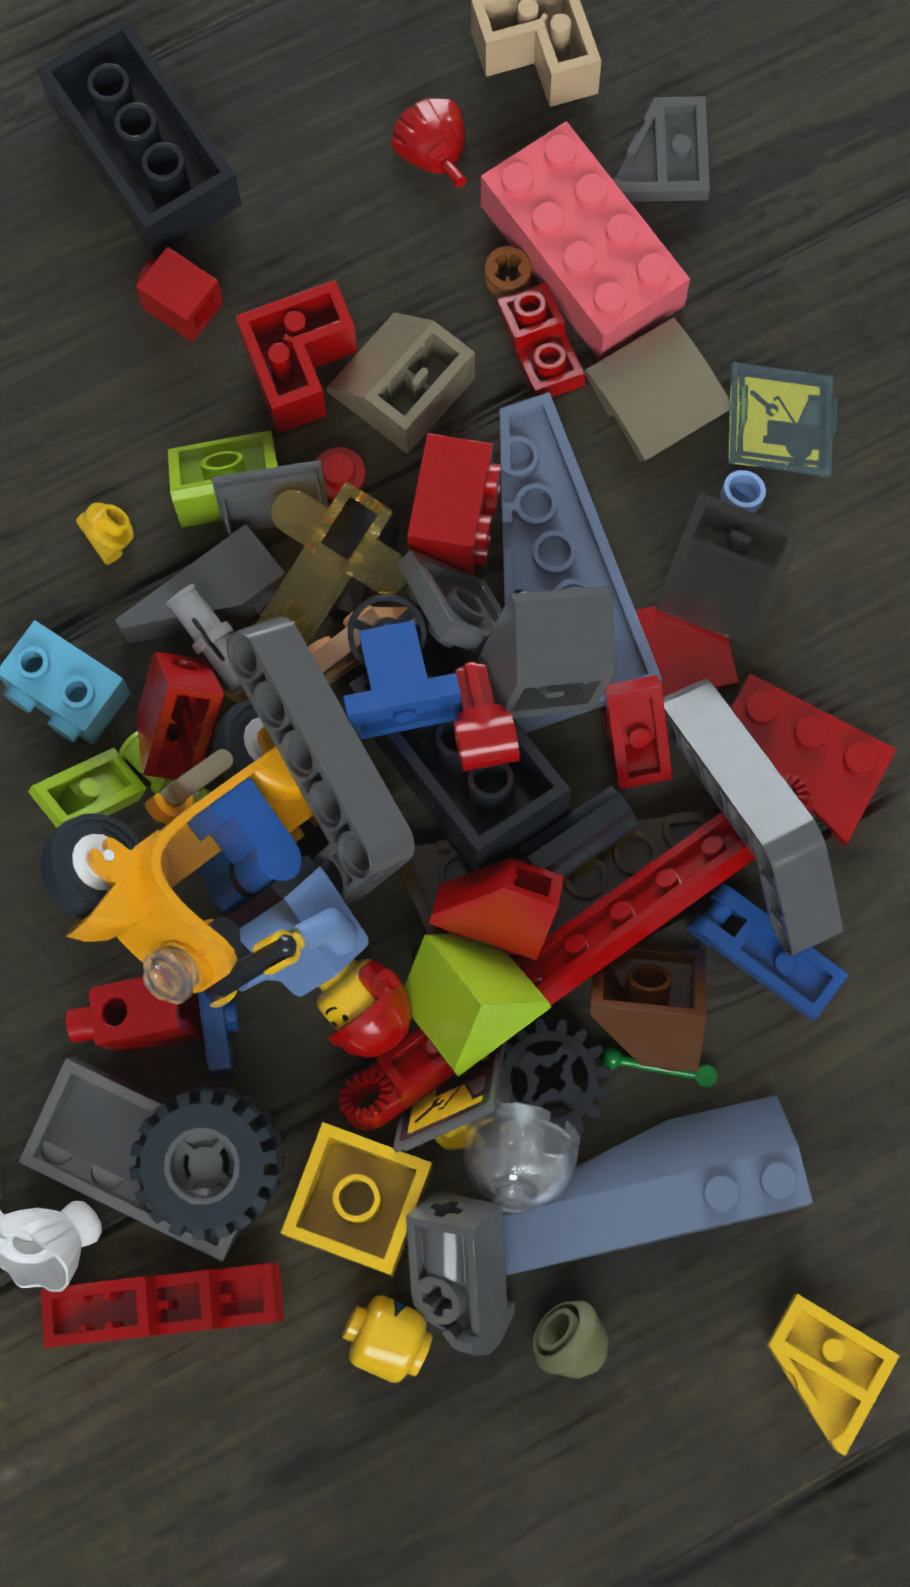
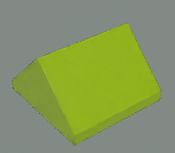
M272 430L168 449L170 493L181 527L222 521L211 477L278 467Z
M454 934L424 936L404 986L410 998L413 1019L458 1077L551 1008L547 999L507 953L487 943Z

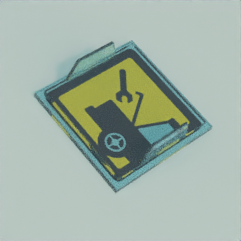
M733 362L731 364L728 463L830 476L832 440L836 434L837 397H833V376Z

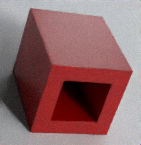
M169 247L164 250L157 260L152 259L147 262L137 279L136 289L142 308L191 342L196 339L224 304L218 280Z

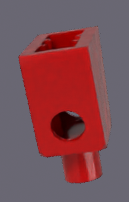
M163 652L153 655L136 719L143 775L177 780L204 760L224 695L208 661L201 658ZM168 728L175 732L178 737L177 740L170 742Z
M158 974L92 987L89 991L90 1006L69 1009L66 1013L67 1032L73 1043L94 1040L97 1046L116 1052L204 1041L198 992L191 993L180 990L166 982Z

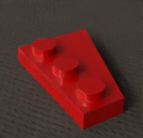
M749 674L731 707L732 711L783 778L785 774H788L791 778L797 776L800 781L803 780L813 799V813L832 831L831 835L845 848L897 749Z

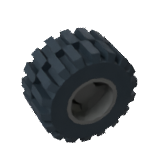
M211 1086L199 1087L179 1094L154 1109L155 1113L145 1119L138 1129L141 1132V1136L133 1142L130 1155L136 1156V1164L129 1168L130 1180H138L140 1190L134 1194L140 1205L146 1201L153 1209L148 1216L156 1224L164 1220L171 1225L168 1232L179 1237L185 1232L192 1233V1240H206L212 1235H217L218 1239L229 1236L235 1230L243 1229L268 1206L271 1198L277 1193L281 1183L279 1175L284 1169L285 1156H280L279 1148L283 1144L280 1131L274 1132L270 1124L274 1119L266 1110L262 1113L255 1106L257 1101L249 1095L241 1097L234 1094L235 1089L227 1087L220 1089H211Z

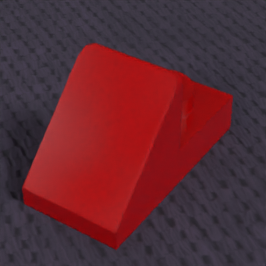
M658 675L608 684L604 691L606 710L602 712V720L619 790L673 779L663 691Z

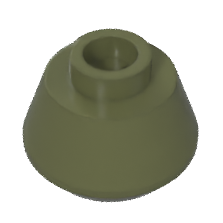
M568 1301L556 1305L542 1318L533 1338L535 1361L538 1367L547 1373L579 1379L598 1371L607 1358L608 1335L595 1309L585 1301Z

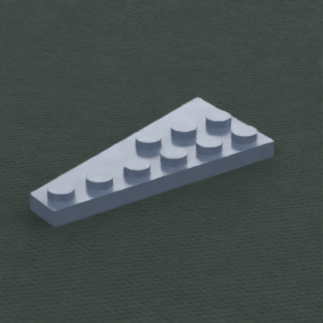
M550 392L500 408L504 606L511 594L524 591L541 592L566 590L573 587L591 588L608 586L613 594L614 675L609 684L658 675L662 684L663 680ZM604 692L594 709L605 706ZM591 710L514 719L524 732L528 733Z

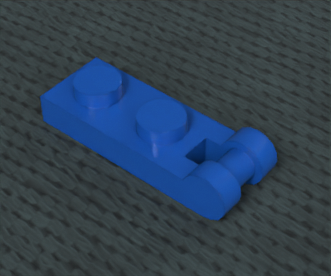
M723 883L719 884L710 895L711 905L703 915L696 914L687 926L688 931L704 944L713 947L814 1022L849 974L812 947L790 957L775 935L769 915L731 887ZM730 915L744 923L735 937L721 928Z

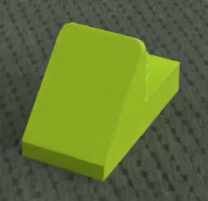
M113 747L32 785L28 793L56 828H58L64 821L84 813L105 814L109 816L139 801L147 788Z

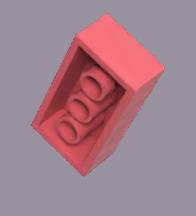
M567 121L481 175V207L509 244L526 253L531 262L532 274L540 284L546 282L556 305L599 361L629 344L685 307L690 278Z

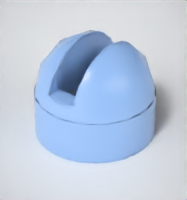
M745 470L735 471L726 478L720 492L722 508L733 517L747 518L760 508L766 495V487L762 479L756 474Z

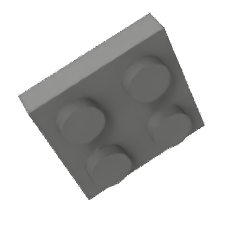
M410 549L397 566L408 584L406 588L408 595L422 608L430 622L427 626L429 632L442 645L448 648H452L455 645L471 651L475 656L479 657L502 612L487 583L482 578Z

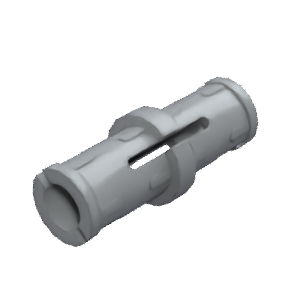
M190 584L166 602V605L172 609L195 641L191 647L197 655H205L228 687V691L233 693L242 687L230 665L226 651L227 640L234 630L228 621L222 623L198 591L196 584Z

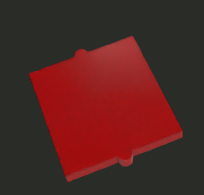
M718 594L679 601L678 598L674 597L670 599L669 604L635 610L663 680L661 684L663 697L704 678H708L716 689L738 685L739 681Z

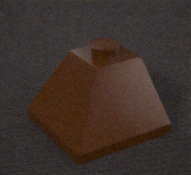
M637 943L592 976L590 1015L641 1066L657 1067L667 1071L686 1070L698 1072L707 1018L705 950Z

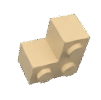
M471 0V34L486 77L535 63L550 107L598 94L601 58L580 0Z

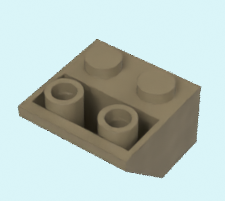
M394 312L328 385L327 392L406 454H409L475 379V352L433 320Z

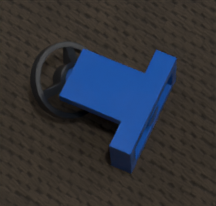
M395 594L374 595L360 603L350 617L347 637L352 653L366 667L371 690L343 696L346 715L359 739L362 740L455 721L458 714L462 712L461 693L456 673L427 678L422 656L426 642V626L416 606L404 597ZM379 601H395L409 608L397 619L381 617L373 624L357 619L365 608ZM414 616H416L419 623V639L416 631L414 620L410 621ZM354 628L361 630L358 632L363 651V656L359 653L355 646L353 637Z

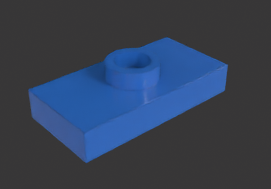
M204 991L198 992L208 1070L216 1078L235 1075L230 1032L240 1030L235 997L222 1007L212 1008L209 1005L213 1002L205 997Z

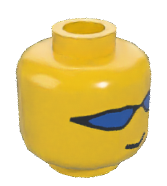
M380 1295L372 1299L366 1309L355 1306L348 1319L342 1338L351 1342L349 1360L354 1366L389 1382L397 1383L404 1379L407 1374L414 1377L418 1374L431 1346L433 1333L426 1331L427 1322L417 1310L389 1297Z

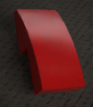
M546 282L497 299L498 308L512 347L534 397L550 392L551 397H555L585 386V373L566 336L565 321Z

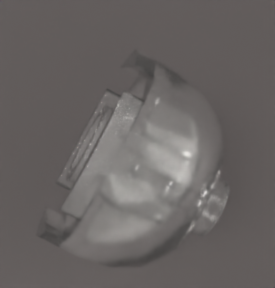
M497 1103L495 1112L467 1124L463 1146V1165L467 1177L481 1195L493 1203L502 1205V1210L505 1212L522 1213L527 1209L550 1203L559 1197L571 1182L578 1157L580 1136L576 1128L567 1120L565 1130L551 1123V1111L541 1107L521 1103Z

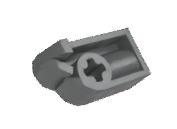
M435 1191L406 1216L411 1294L414 1306L426 1322L443 1330L441 1333L452 1348L474 1356L488 1355L501 1343L515 1314V1303L507 1301L502 1205Z

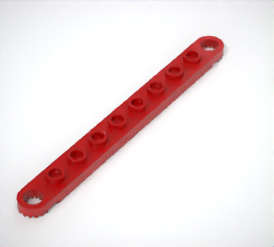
M785 774L784 780L808 812L812 814L814 803L803 780L800 781L797 776L791 778L790 775ZM721 812L546 937L537 960L521 955L514 962L542 993L549 1004L552 1005L755 858ZM419 1028L402 1040L396 1047L377 1058L378 1063L373 1067L362 1071L363 1074L360 1076L358 1074L354 1075L353 1078L355 1080L352 1082L348 1080L345 1083L346 1089H341L340 1091L342 1097L339 1098L338 1103L342 1113L353 1127L363 1131L375 1130L390 1122L456 1073L422 1029ZM372 1092L382 1093L379 1095L380 1101H375V1107L370 1105L369 1111L367 1108H363V1111L358 1108L361 1100L366 1095Z

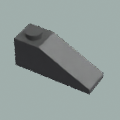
M245 524L116 618L115 622L128 644L188 633L172 609L168 608L166 602L176 593L194 583L222 623L228 621L231 625L246 622L257 613L260 616H264L275 610L284 601V594L289 591V586L284 570L247 524Z

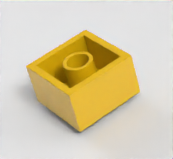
M322 1122L281 1234L393 1277L408 1238L406 1216L421 1203L433 1170L432 1162L402 1151L396 1153L389 1146Z

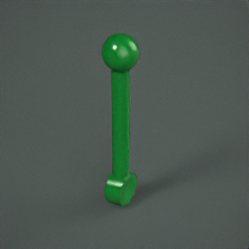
M615 1047L605 1048L601 1054L602 1064L605 1067H610V1069H615L621 1065L692 1079L702 1088L713 1086L718 1078L716 1069L710 1065L700 1066L698 1072L686 1070L667 1071L657 1067L641 1066L632 1056L622 1054Z

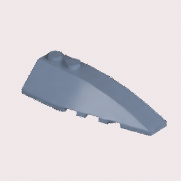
M777 1095L666 1120L502 1204L506 1276L800 1209L813 1204L799 1146Z

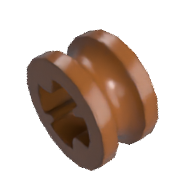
M512 246L499 247L490 253L485 263L484 279L487 289L493 296L500 299L529 288L532 268L526 253ZM506 265L507 270H509L510 265L517 268V279L510 281L509 276H506L505 281L500 280L499 267Z

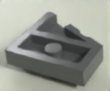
M706 96L654 97L644 116L643 125L639 133L635 134L627 150L626 159L616 178L613 177L612 179L630 202L708 200L710 180Z

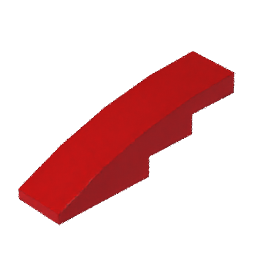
M265 1263L225 1269H208L69 1285L62 1292L40 1289L44 1348L285 1322L280 1263Z

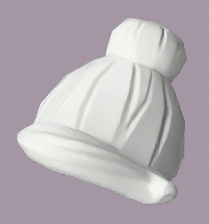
M72 1201L61 1212L44 1208H32L4 1215L0 1210V1268L8 1272L15 1284L21 1288L44 1287L51 1292H62L71 1281L78 1267L81 1247L97 1242L102 1233L101 1220L98 1219L95 1211L84 1201Z

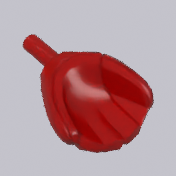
M426 98L415 103L414 107H408L400 119L396 121L393 128L394 136L390 143L392 149L410 164L434 174L445 173L456 187H462L466 183V178L456 167L455 163L464 151L466 134L462 114L457 103L451 99Z

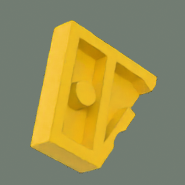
M794 1294L766 1346L834 1451L845 1456L900 1355L799 1294Z

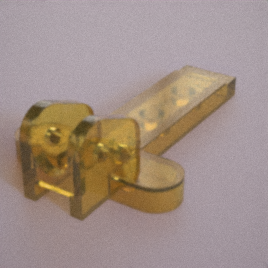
M346 480L330 507H327L301 490H288L280 494L272 505L271 515L273 522L282 532L305 547L256 624L279 616L287 617L294 623L308 645L352 576L382 594H392L399 591L406 584V580L397 566L403 556L377 539L392 515L393 509L368 495L348 480ZM351 497L377 515L349 560L322 544L321 541L348 498ZM220 680L219 684L225 696L236 703L249 700L243 687L230 693L224 681Z

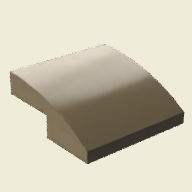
M674 317L583 370L608 417L614 416L640 462L646 461L734 408L712 369Z

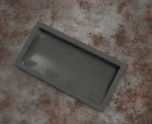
M78 1055L66 1058L19 1159V1163L220 1261H224L241 1228L235 1230L231 1235L219 1239L217 1235H212L206 1240H192L193 1234L187 1232L179 1237L168 1232L171 1225L164 1220L156 1224L148 1216L153 1211L148 1202L146 1201L140 1205L134 1194L140 1190L138 1180H130L129 1168L136 1164V1156L130 1155L132 1144L140 1138L141 1132L138 1129L144 1120L151 1117L155 1113L154 1109L169 1099Z

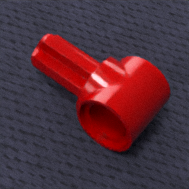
M475 662L465 663V666L456 669L455 672L461 693L462 712L458 714L456 721H453L455 739L463 772L520 761L518 740L511 711H506L503 706L495 704L487 667L484 664H476Z

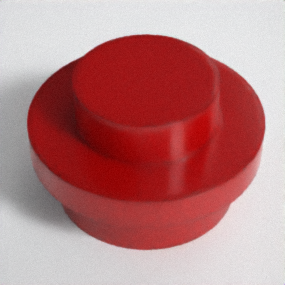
M344 447L330 448L321 453L315 460H321L328 498L334 500L348 499L357 494L363 487L366 478L365 465L361 457L353 450Z

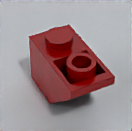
M513 858L505 859L441 883L436 893L428 924L442 928L449 934L466 936L495 946L507 954L522 955L537 960L559 906L564 876Z

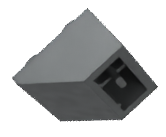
M608 586L591 588L573 587L566 590L541 592L524 591L509 596L476 661V664H484L488 669L495 704L503 706L506 711L510 710L513 718L593 710L614 675L613 594Z

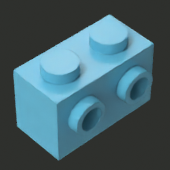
M35 620L0 666V680L7 688L3 695L27 713H30L36 707L51 718L47 722L48 726L73 743L80 736L94 745L131 695L122 677Z

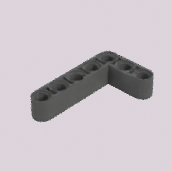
M279 616L230 634L227 640L226 651L230 665L330 843L312 860L326 873L346 905L354 904L411 859L414 854L415 844L410 827L294 623L287 617Z
M704 678L664 696L667 734L755 858L769 919L775 935L785 952L792 957L843 932V924L828 851L822 833L811 814L708 678Z

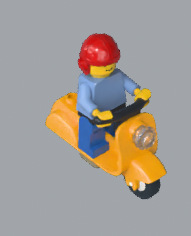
M250 700L235 704L219 720L212 739V755L145 802L144 808L156 823L168 824L163 829L155 831L140 843L138 837L123 822L105 814L84 813L64 821L46 840L39 860L41 880L50 898L66 913L77 917V920L68 930L65 937L90 942L106 941L117 936L143 962L145 985L156 998L180 1004L185 1002L192 993L204 991L205 997L213 1002L209 1006L219 1008L235 997L237 989L245 991L264 980L282 982L294 995L299 997L316 987L321 989L317 996L316 1005L323 1014L324 1019L326 1018L333 1026L326 1037L333 1046L339 1045L350 1055L379 1057L396 1047L408 1034L413 1015L410 998L402 984L403 981L396 972L386 969L381 962L370 959H362L357 962L354 959L368 946V936L322 868L318 867L308 854L301 858V852L296 842L304 837L305 834L299 826L308 819L314 827L319 824ZM222 774L227 781L193 805V797L196 792ZM197 870L207 883L208 894L213 904L220 910L229 913L227 917L202 921L180 900L172 890V887ZM240 941H241L252 953H249L248 950L240 943Z

